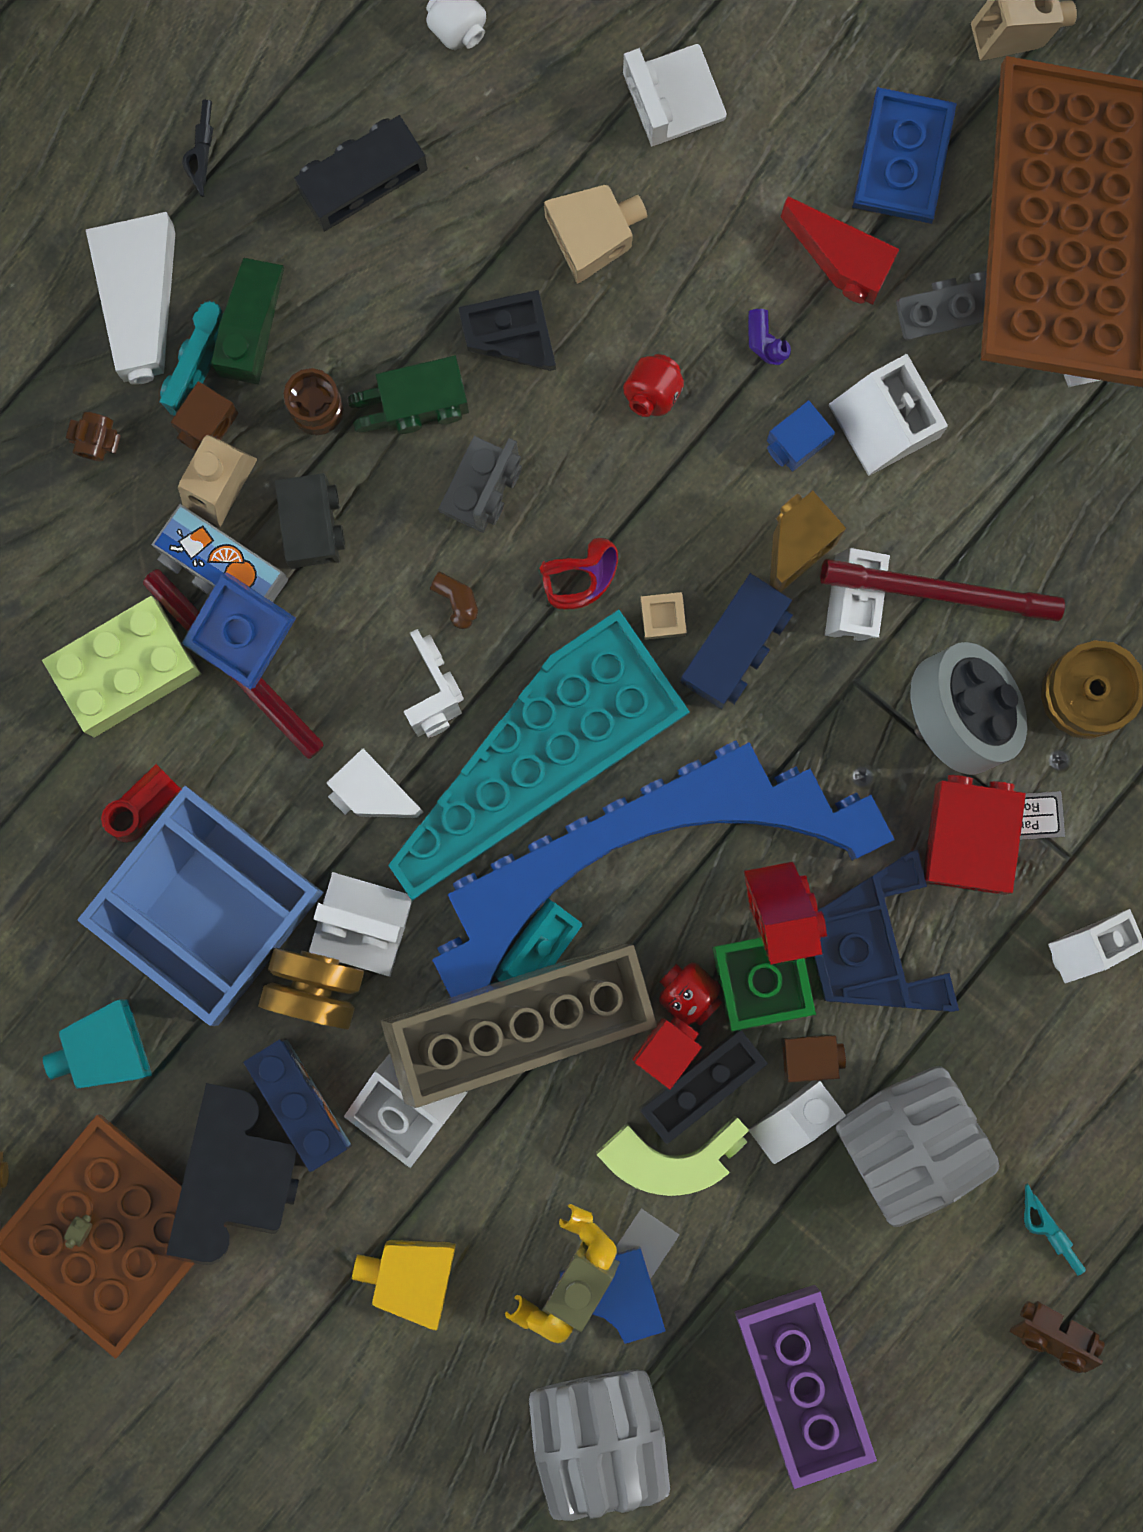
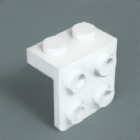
M418 629L410 632L440 692L405 710L404 713L418 737L426 733L427 737L430 738L450 727L448 721L462 714L458 703L463 701L464 698L451 672L449 671L443 675L438 667L444 664V661L431 635L429 634L422 638Z

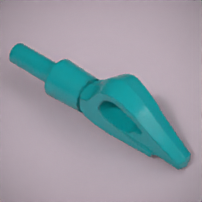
M1025 1184L1024 1223L1026 1228L1033 1234L1046 1235L1057 1255L1063 1254L1077 1276L1081 1275L1086 1269L1071 1249L1073 1243L1063 1230L1058 1227L1038 1197L1033 1194L1029 1184ZM1031 1207L1038 1211L1041 1219L1040 1225L1032 1224L1030 1218Z

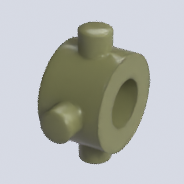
M83 1215L82 1218L76 1216L64 1236V1240L67 1241L65 1243L66 1247L72 1249L74 1245L80 1247L84 1243L92 1228L90 1216Z

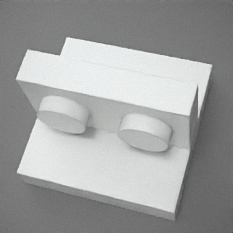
M332 872L323 904L318 903L313 920L318 922L309 952L337 959L344 964L391 976L413 901L406 893Z

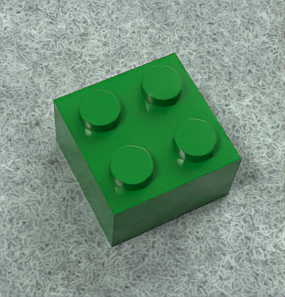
M761 938L712 947L729 1031L816 1015L805 958L770 964Z

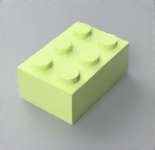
M152 596L42 660L83 732L94 738L202 674L186 646L181 644L182 640L163 607Z

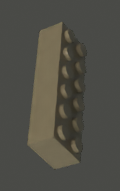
M615 944L380 1020L404 1104L414 1108L657 1027L635 947L631 944Z

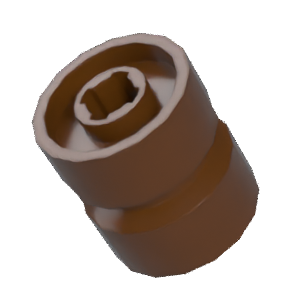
M314 368L300 370L291 376L286 383L283 394L285 405L297 427L307 434L316 436L327 434L334 430L342 420L344 408L337 386L331 376L322 370Z

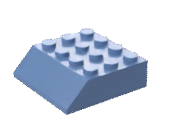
M184 786L77 920L209 1026H218L271 960L273 949H279L323 892L225 814L187 786Z

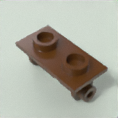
M1027 1301L1024 1304L1020 1316L1025 1318V1320L1010 1329L1012 1334L1022 1338L1021 1342L1023 1345L1034 1351L1047 1352L1060 1359L1059 1363L1063 1367L1073 1372L1086 1373L1102 1365L1103 1360L1098 1357L1104 1349L1105 1342L1099 1339L1098 1333L1073 1320L1068 1322L1065 1332H1062L1059 1328L1064 1315L1043 1305L1039 1301H1036L1034 1304Z

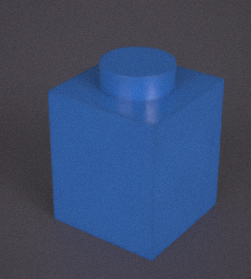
M808 400L770 430L767 442L770 445L767 449L780 466L786 464L793 472L829 444L835 431Z

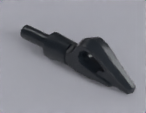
M206 99L202 100L200 124L195 125V147L187 151L182 159L183 168L201 197H205L204 186L206 183L209 147H211L214 130L210 126L212 101ZM197 159L199 169L194 175L189 163Z

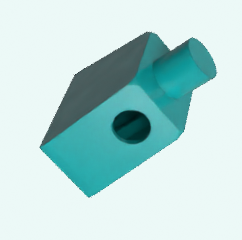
M128 999L114 1001L60 1030L59 1037L63 1049L43 1056L44 1069L50 1080L71 1073L77 1089L152 1076Z

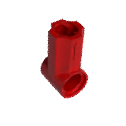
M155 764L119 800L112 801L105 807L101 816L102 826L107 833L117 840L126 843L133 842L141 837L145 827L174 800L182 789ZM125 811L132 812L134 819L131 827L125 831H116L114 822L117 815Z

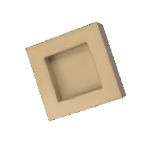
M682 592L641 596L645 640L686 636Z

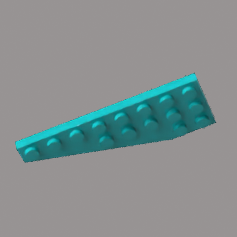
M617 610L549 656L540 671L518 696L516 702L467 762L461 773L440 797L421 825L416 828L388 866L412 901L690 713L620 610Z

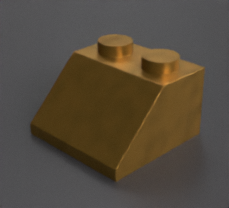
M813 490L804 498L799 493L792 497L780 509L781 513L776 518L778 525L773 534L770 586L779 592L787 588L835 547L846 530V527Z

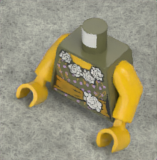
M572 1204L568 1205L572 1210L570 1220L560 1219L559 1224L561 1228L579 1235L582 1243L542 1311L524 1297L516 1295L514 1299L519 1301L517 1310L513 1314L505 1312L506 1318L523 1329L529 1328L554 1343L565 1342L572 1331L577 1333L583 1331L613 1280L620 1261L615 1259L617 1254L616 1245L593 1223L592 1213Z

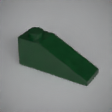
M243 258L219 325L211 364L219 377L259 385L284 272L283 265Z

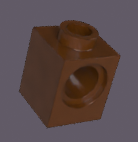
M198 381L172 419L171 424L179 433L176 438L196 452L206 435L221 440L239 413L231 401Z
M835 1035L781 1038L785 1081L801 1082L840 1079L839 1069L846 1068L845 1048L843 1043H837Z

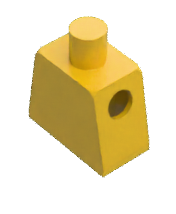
M389 1240L384 1246L382 1259L357 1254L352 1280L376 1285L372 1301L373 1306L426 1328L437 1330L441 1319L456 1244L450 1242Z

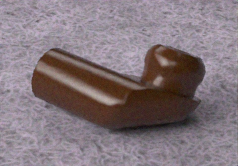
M439 571L431 584L430 590L450 600L453 610L450 620L455 627L459 629L471 627L472 621L477 618L478 607L472 589Z

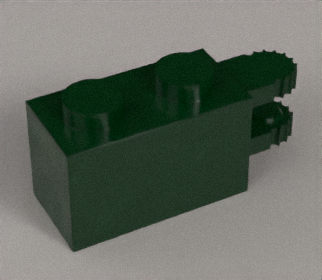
M456 355L375 374L378 384L377 388L353 393L348 396V403L351 408H363L378 403L383 405L384 412L363 416L353 422L355 431L359 433L388 427L390 432L397 430L399 434H408L420 430L422 424L438 421V424L441 425L451 424L461 420L463 414L469 413Z

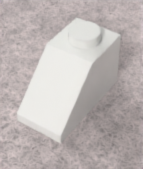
M364 749L358 752L327 782L328 786L333 790L328 797L345 815L350 810L359 817L418 818L424 813Z
M1128 909L1071 932L1049 943L1048 946L1051 950L1052 960L1056 969L1060 971L1064 983H1068L1107 970L1143 950V938L1131 910Z
M814 1080L749 1128V1132L772 1163L776 1164L814 1141L846 1115L819 1080Z

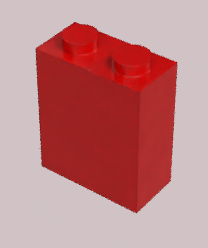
M948 775L947 781L942 780L935 784L924 865L926 883L1001 895L1013 894L1026 793L1014 791V784L999 781H990L989 787L973 785V778L959 775Z

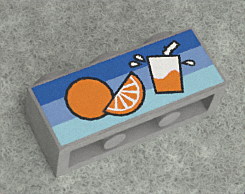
M179 504L151 544L161 554L157 559L160 563L177 574L183 568L195 576L191 583L208 595L212 592L222 573L228 572L271 602H274L288 581V578L282 571L181 504Z

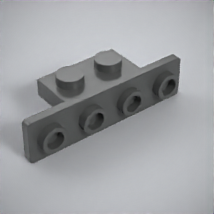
M987 270L969 275L970 282L957 285L956 278L942 280L931 284L933 291L897 299L896 306L903 338L910 340L983 323Z

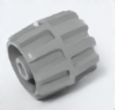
M942 1066L931 1067L881 1090L836 1123L837 1133L887 1222L893 1227L904 1226L947 1207L995 1175L999 1169L998 1157L993 1151L988 1137L978 1125L975 1114L967 1106L957 1084Z
M631 1369L599 1374L547 1385L530 1393L529 1405L534 1456L548 1510L553 1519L574 1521L587 1516L590 1519L599 1518L613 1511L625 1513L633 1511L638 1507L654 1505L669 1496L670 1482L665 1435L651 1382L646 1371Z

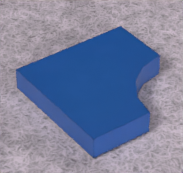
M641 1247L617 1253L615 1259L620 1261L615 1276L592 1315L602 1317L618 1330L625 1344L665 1332L666 1330ZM565 1270L559 1271L560 1278Z

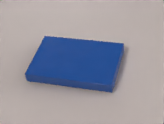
M877 87L852 208L932 224L957 103Z

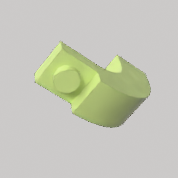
M734 1115L700 1148L683 1155H668L658 1152L647 1145L632 1127L626 1123L596 1153L616 1176L635 1188L657 1195H685L706 1189L730 1173L719 1159L724 1154L730 1159L747 1143L743 1136L749 1129Z

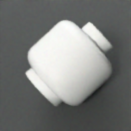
M430 0L426 7L428 11L426 18L427 26L447 48L457 50L466 46L470 49L481 41L485 34L483 26L486 21V11L477 0Z

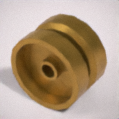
M1094 640L1077 645L1052 663L1043 679L1041 699L1045 713L1059 730L1072 737L1093 739L1121 729L1137 716L1143 705L1142 667L1130 651L1114 642ZM1090 684L1093 685V686H1092V692H1094L1095 694H1098V696H1095V695H1093V694L1091 693V691H1090V689H1089Z
M274 948L268 969L273 975L293 980L292 986L276 983L264 985L258 1007L314 1023L349 1029L355 1008L350 1002L330 996L332 990L346 994L359 992L364 970L339 964L337 959L306 951H301V954Z

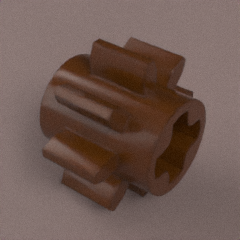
M83 412L82 419L79 421L70 420L65 439L70 440L69 443L75 444L73 448L75 455L102 462L107 452L116 454L121 435L117 434V430L112 429L114 422L112 419L92 412Z

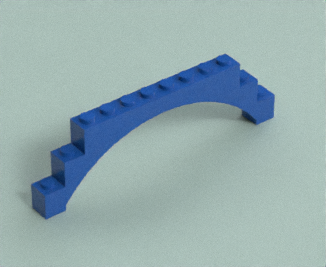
M736 740L716 750L717 759L705 765H702L698 759L678 769L679 778L667 784L660 778L640 789L642 797L630 803L627 802L625 797L620 798L602 808L605 813L604 816L590 822L588 816H585L565 827L568 834L554 841L550 835H547L529 844L530 853L515 860L513 854H509L490 864L493 872L479 879L475 873H472L454 882L455 891L447 895L470 940L463 943L461 938L457 937L437 948L440 955L432 960L450 997L491 985L494 974L511 943L529 918L558 888L579 871L606 854L650 835L682 827L715 823L755 824L783 828L815 837L846 850L852 861L895 839L872 795L860 799L858 793H854L835 803L838 811L833 813L811 769L800 773L796 766L776 776L775 780L778 785L772 787L750 742L740 747Z

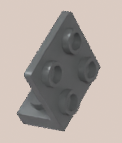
M474 436L438 508L439 512L484 533L488 523L495 525L505 504L501 501L506 486L514 487L522 470V466L519 465L521 456L518 455L517 441L509 438L504 449Z

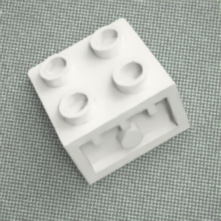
M699 44L646 62L640 48L624 53L623 75L651 147L726 119V110Z

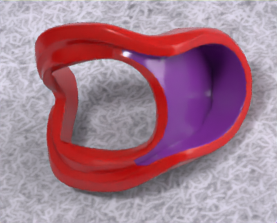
M594 538L588 544V557L585 559L566 558L542 562L539 570L543 576V585L547 599L553 607L558 609L582 608L596 601L608 589L618 564V550L613 542L606 538ZM575 569L585 571L591 577L590 587L583 592L566 595L553 593L550 578L552 574Z

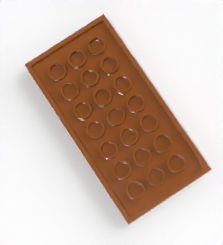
M1006 56L1003 60L999 85L981 349L982 361L1143 387L1142 80Z

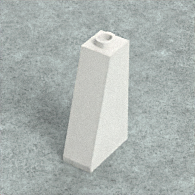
M167 212L86 229L115 370L123 382L129 381L130 384L148 383L154 379L155 375L164 374L175 245V229Z

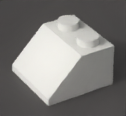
M389 1054L375 1070L344 1117L411 1168L466 1096L467 1092L418 1108L404 1104L391 1055Z

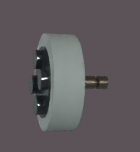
M961 642L925 659L918 665L912 677L910 690L912 710L917 723L914 728L915 734L918 738L925 740L933 753L943 763L960 773L974 775L1005 763L1020 753L1027 735L1025 705L1012 675L994 654L980 645Z

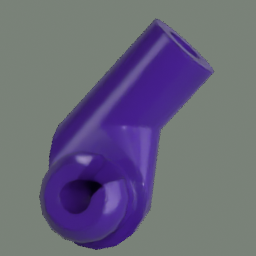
M753 309L748 311L750 349L768 364H782L784 360L789 358L791 347L786 340L776 339L769 333L768 310Z

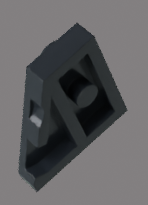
M539 290L458 307L468 351L548 371L556 370Z

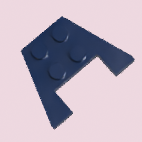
M918 850L907 853L818 910V912L822 911L827 937L820 938L822 955L813 956L824 1001L949 1012L959 1010L950 973L906 983L887 910L885 897L927 887Z

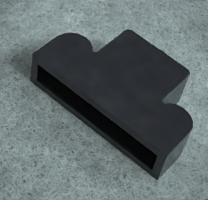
M206 1083L166 1252L167 1258L201 1265L215 1264L226 1255L229 1249L230 1235L227 1228L224 1227L225 1225L275 1234L281 1226L285 1204L294 1205L299 1179L291 1178L297 1150L291 1144L247 1136L255 1128L259 1115L256 1099L250 1093Z

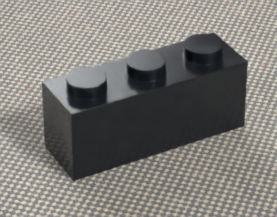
M398 115L391 120L386 118L378 121L370 128L368 134L356 141L350 139L343 142L335 149L333 155L323 161L314 160L306 164L294 179L301 196L325 232L428 170L424 152L401 116Z
M735 1030L687 1068L671 1090L665 1086L638 1108L667 1145L768 1063L743 1031Z

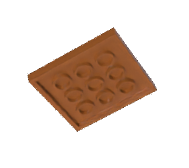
M98 1114L0 1230V1261L116 1359L196 1264L166 1257L183 1183L104 1116ZM83 1215L90 1216L92 1228L84 1243L80 1247L74 1245L72 1249L66 1247L65 1243L67 1241L64 1240V1236L76 1216L80 1218Z

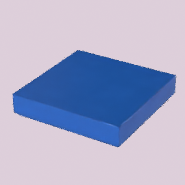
M225 572L220 576L181 644L251 690L256 687L296 617L228 572Z

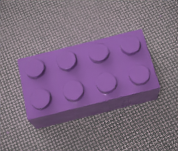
M816 1285L735 1311L734 1313L793 1488L796 1489L876 1462L877 1459L821 1292Z

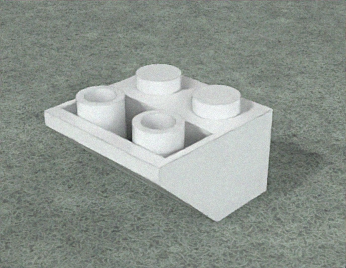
M908 354L870 373L828 405L868 476L939 439L948 427Z

